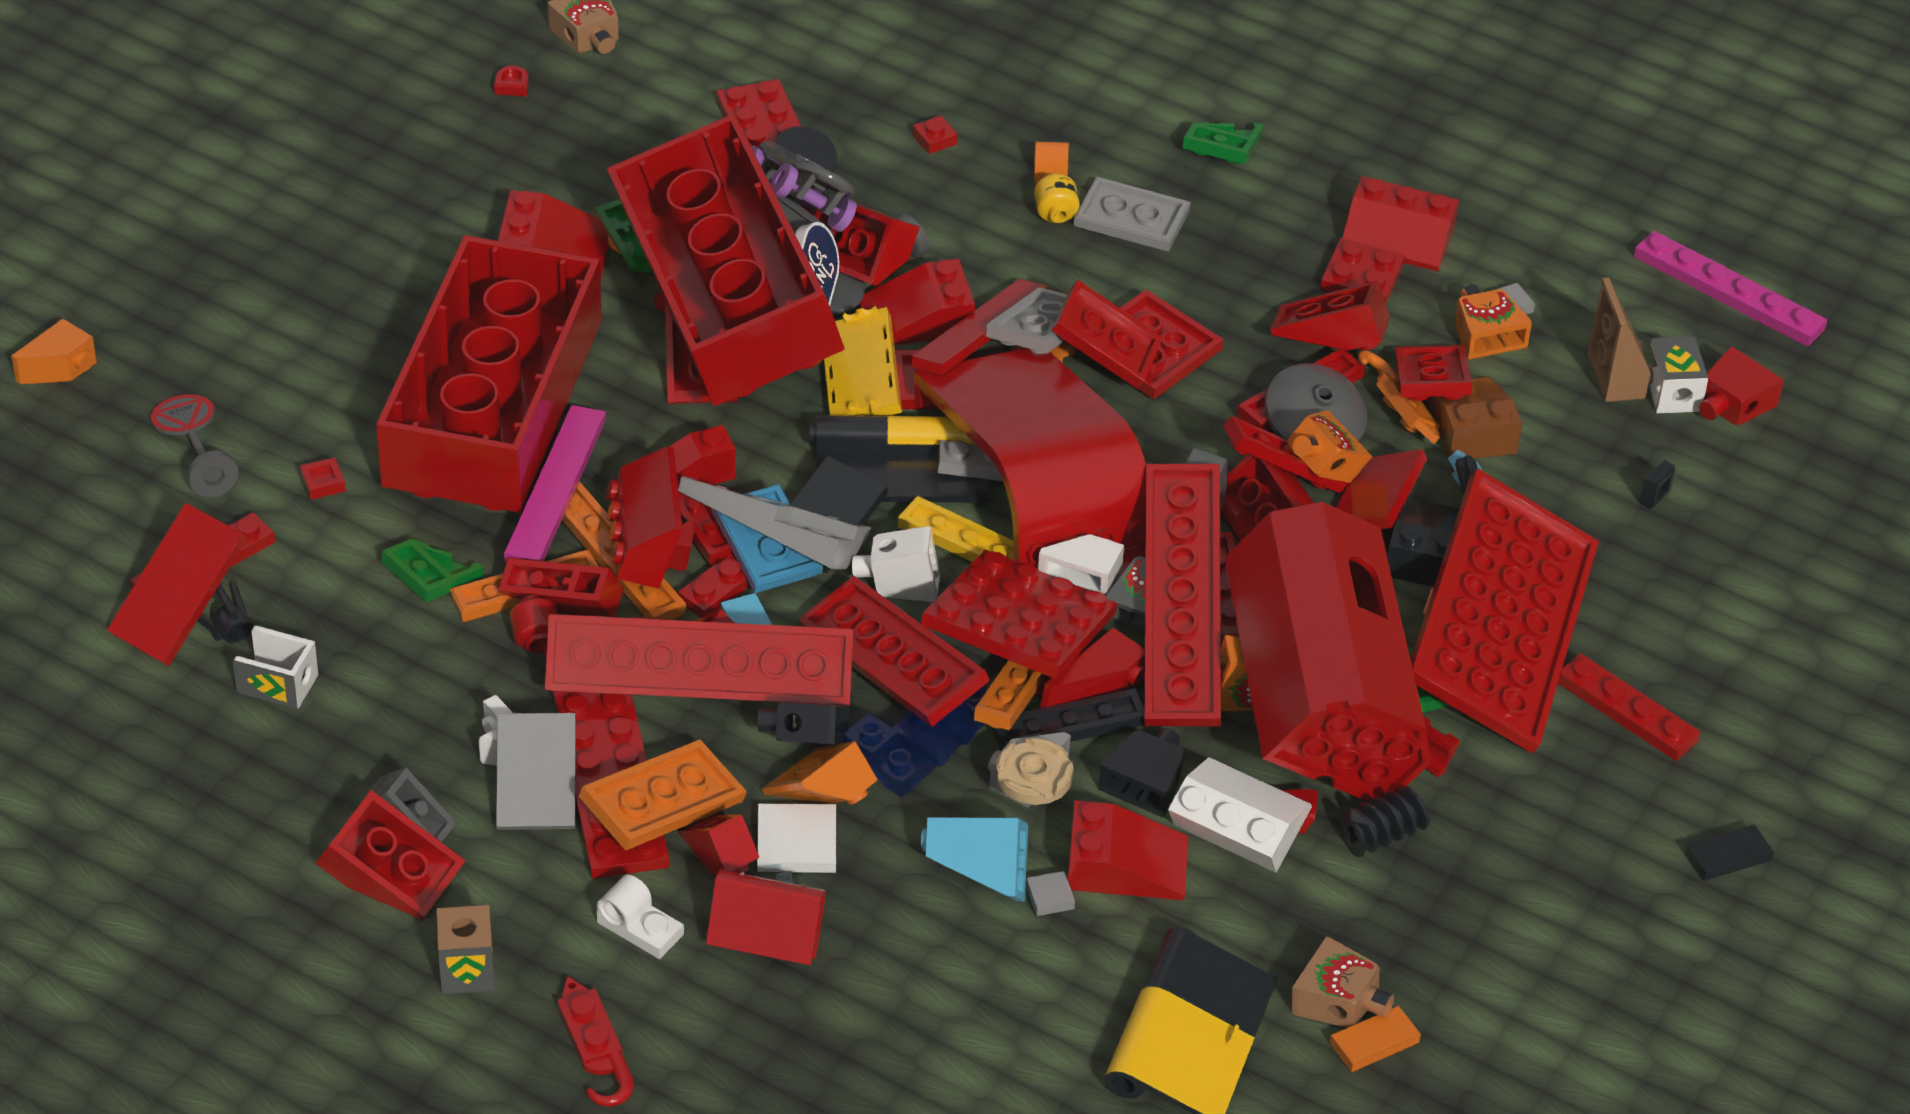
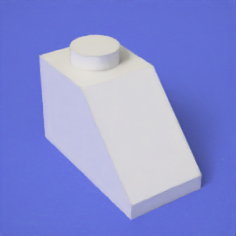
M1088 534L1042 548L1039 552L1038 569L1054 577L1066 578L1073 584L1087 590L1099 591L1106 596L1122 571L1124 545Z

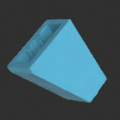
M927 818V828H924L921 834L922 850L926 852L927 858L1016 902H1025L1028 824L1020 818Z

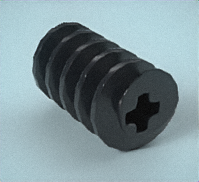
M1400 786L1395 791L1386 792L1381 797H1375L1369 802L1360 803L1356 808L1346 809L1341 817V830L1350 852L1356 857H1363L1365 849L1369 852H1374L1378 849V843L1386 847L1391 843V838L1395 841L1402 840L1404 832L1407 835H1414L1417 827L1425 830L1429 826L1430 818L1420 796L1412 788Z

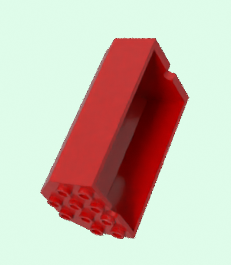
M1324 502L1269 512L1225 557L1262 758L1313 780L1321 776H1330L1333 788L1368 802L1372 798L1383 796L1386 792L1395 791L1400 786H1407L1431 764L1426 726L1381 528Z

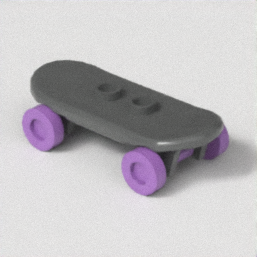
M763 141L759 148L751 146L778 198H784L789 194L795 197L794 202L801 207L805 206L809 210L814 206L817 207V210L829 216L828 226L838 232L843 231L850 224L856 212V202L851 200L855 190L848 181L799 154L795 155L774 142Z

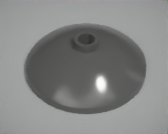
M1303 363L1287 367L1274 377L1265 394L1264 408L1269 425L1277 436L1288 440L1308 415L1329 410L1358 442L1366 429L1367 409L1359 390L1348 378L1327 366Z

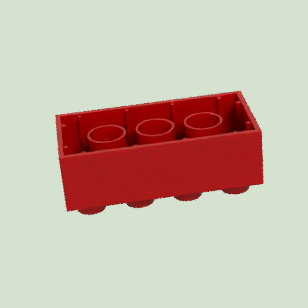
M735 113L607 168L633 233L714 407L733 398L745 397L753 393L758 387L797 370L814 367L823 359L845 350L826 295Z
M464 235L376 424L382 487L411 492L422 498L439 497L481 505L485 509L492 511L508 510L522 513L602 323L600 259Z

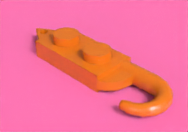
M1362 350L1359 352L1358 358L1360 362L1364 365L1369 363L1379 373L1376 385L1385 395L1383 401L1401 415V424L1412 433L1420 431L1435 444L1440 438L1438 429L1441 425L1421 401H1412L1407 397H1401L1398 376L1385 360L1370 351Z

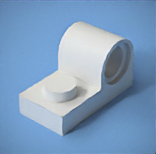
M624 875L597 903V923L659 960L684 935V924L653 907L650 891L635 876Z

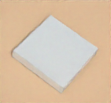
M758 804V854L760 858L757 861V872L836 873V804Z

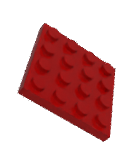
M985 549L923 612L921 625L1057 679L1116 614L1117 603L1108 600L1099 591L1087 590L1073 584L1066 578L1054 577L1039 571L1035 566L1019 564V562L1006 558L1002 553Z

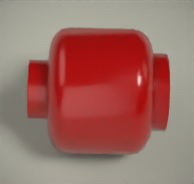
M529 595L522 598L512 608L509 618L514 640L518 646L531 653L544 652L543 642H547L549 614H558L555 603L538 595Z

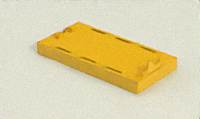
M874 305L869 310L857 309L851 315L844 312V319L835 321L845 350L824 359L830 415L891 416L902 413L892 321L888 308L877 309Z

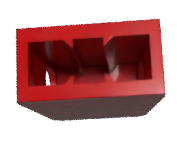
M1732 346L1708 371V383L1704 400L1699 404V411L1707 420H1714L1720 415L1733 425H1741L1778 406L1784 380Z

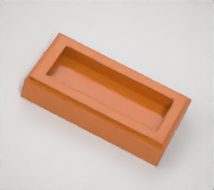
M1397 1006L1391 1009L1387 1017L1376 1015L1332 1034L1330 1045L1352 1073L1418 1044L1421 1034L1402 1009Z

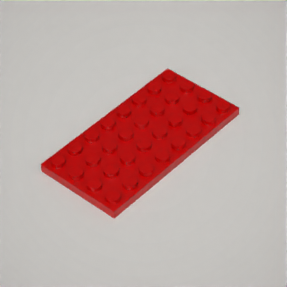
M1477 468L1469 478L1410 659L1416 685L1530 753H1533L1541 744L1599 541Z

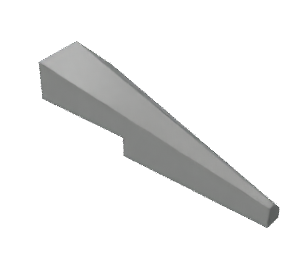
M686 476L681 477L678 491L831 569H847L852 562L853 556H856L869 537L871 527L863 524L853 525L840 521L837 517L830 515L827 517L804 508L753 494L743 495L727 490V487L714 486Z

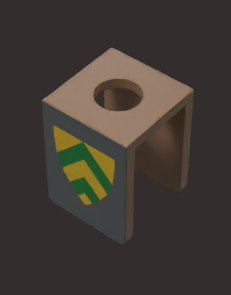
M490 905L437 908L438 954L442 993L456 994L493 991L494 973Z

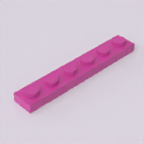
M1654 230L1635 248L1634 258L1807 347L1826 328L1828 319Z

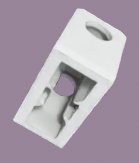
M931 526L877 534L873 537L871 555L853 556V576L857 578L874 577L876 591L885 598L934 602L938 598L940 571Z

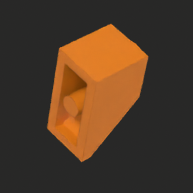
M61 319L11 355L15 381L19 384L72 381L97 363L93 336L65 319Z

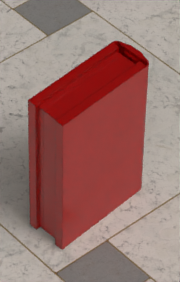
M719 870L715 879L706 944L811 965L812 960L817 956L826 890L806 887L805 884L801 886L746 875L744 872L736 873Z

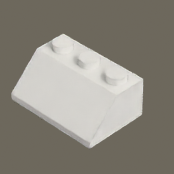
M1208 757L1186 776L1168 811L1175 826L1277 873L1312 805Z

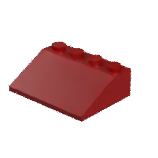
M510 190L498 241L600 259V280H602L609 248V235L599 218L545 193Z

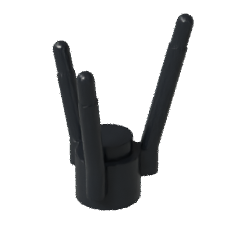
M231 581L229 585L236 606L231 603L220 583L216 593L223 606L215 613V624L202 614L197 622L209 630L216 641L225 638L229 643H236L245 639L250 634L253 623L247 615L237 583Z

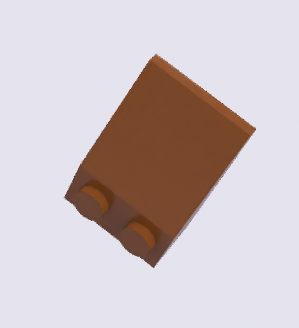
M1492 378L1471 379L1472 395H1466L1458 400H1448L1442 396H1433L1426 399L1431 414L1441 425L1438 432L1447 458L1458 449L1473 458L1517 454L1522 421L1513 399Z

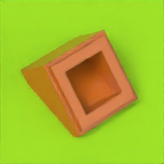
M1035 142L1034 181L1036 183L1048 174L1060 173L1068 175L1069 143Z

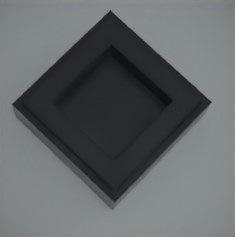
M1664 460L1645 478L1639 504L1651 509L1670 493L1676 470L1675 465Z

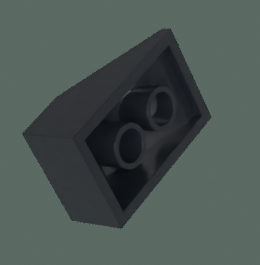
M1412 498L1406 499L1396 520L1389 544L1387 559L1392 578L1432 587L1435 586L1459 512L1458 508Z

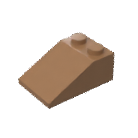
M1602 278L1587 356L1605 402L1645 399L1648 384L1653 382L1652 365L1645 360L1643 343L1641 340H1637L1630 320L1610 278Z

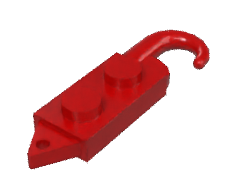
M567 977L562 999L557 1000V1009L584 1071L586 1070L594 1075L613 1073L619 1086L617 1092L608 1096L598 1094L593 1088H588L586 1093L598 1105L605 1107L620 1105L631 1097L634 1089V1080L622 1054V1047L596 989L589 990L572 978Z

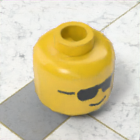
M1060 173L1048 174L1035 186L1034 196L1037 212L1043 220L1050 223H1063L1072 219L1078 213L1080 203L1075 182L1070 177Z

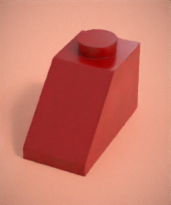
M742 814L711 815L679 831L682 839L711 874H718L719 870L736 873L746 872L750 869L748 863L760 858Z

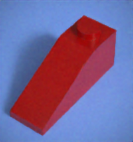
M723 425L689 433L669 446L674 448L677 481L681 480L682 476L690 477L696 475L699 481L711 485L736 479V448Z
M508 558L498 591L500 594L519 600L529 595H538L555 603L557 611L570 615L615 617L624 587L609 568Z
M1112 628L1075 658L1057 679L1051 678L1045 683L1040 708L1124 691L1131 686H1138L1145 677V648L1115 628Z

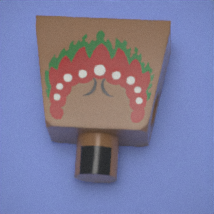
M552 0L547 2L549 29L575 52L583 53L597 48L600 53L606 54L613 50L615 42L619 39L618 15L611 0Z
M1326 936L1292 987V1014L1349 1028L1358 1024L1366 1011L1387 1017L1394 1003V995L1379 989L1380 968L1377 963Z

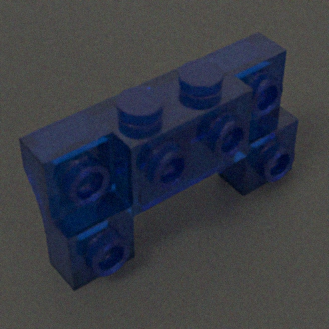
M981 687L933 727L913 712L906 715L892 728L868 713L844 733L843 743L855 741L872 771L885 787L902 798L937 766H943L955 750L961 745L968 744L973 739L975 733L985 725V723L975 721L974 714L975 707L988 689Z

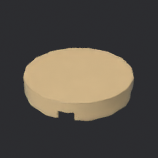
M1028 738L1025 739V743L1016 745V742L1007 745L999 754L996 764V778L998 786L1012 799L1031 805L1048 804L1061 798L1070 789L1074 767L1063 747L1050 740Z

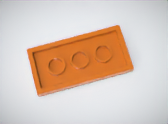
M697 740L584 785L579 798L626 851L743 802L747 791L701 740Z

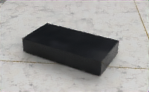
M1755 824L1687 844L1685 854L1703 881L1771 861L1774 853Z

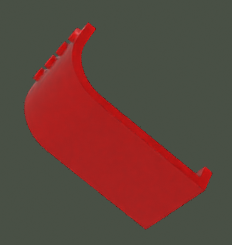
M1029 348L965 360L958 363L944 375L922 370L914 371L915 404L919 408L936 405L992 460L998 469L1006 488L1011 508L1014 561L1038 568L1039 552L1042 548L1088 534L1123 544L1124 549L1146 544V462L1138 440L1126 420L1051 352L1034 353Z

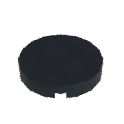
M806 126L791 127L782 131L774 140V143L788 149L795 155L799 154L834 172L838 158L836 148L829 137L819 130Z

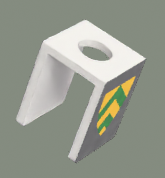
M1692 336L1652 338L1651 347L1658 367H1652L1653 382L1648 384L1656 413L1700 412L1699 404L1704 400L1708 375L1696 338Z
M254 626L252 629L255 660L236 656L233 660L237 692L298 710L319 675L315 641Z

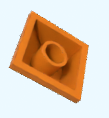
M852 741L815 748L764 786L762 791L766 796L827 804L847 802L848 805H852L868 795L866 789L878 781L857 743Z

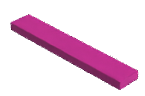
M571 405L504 552L505 563H507L508 558L544 561L606 422V411Z

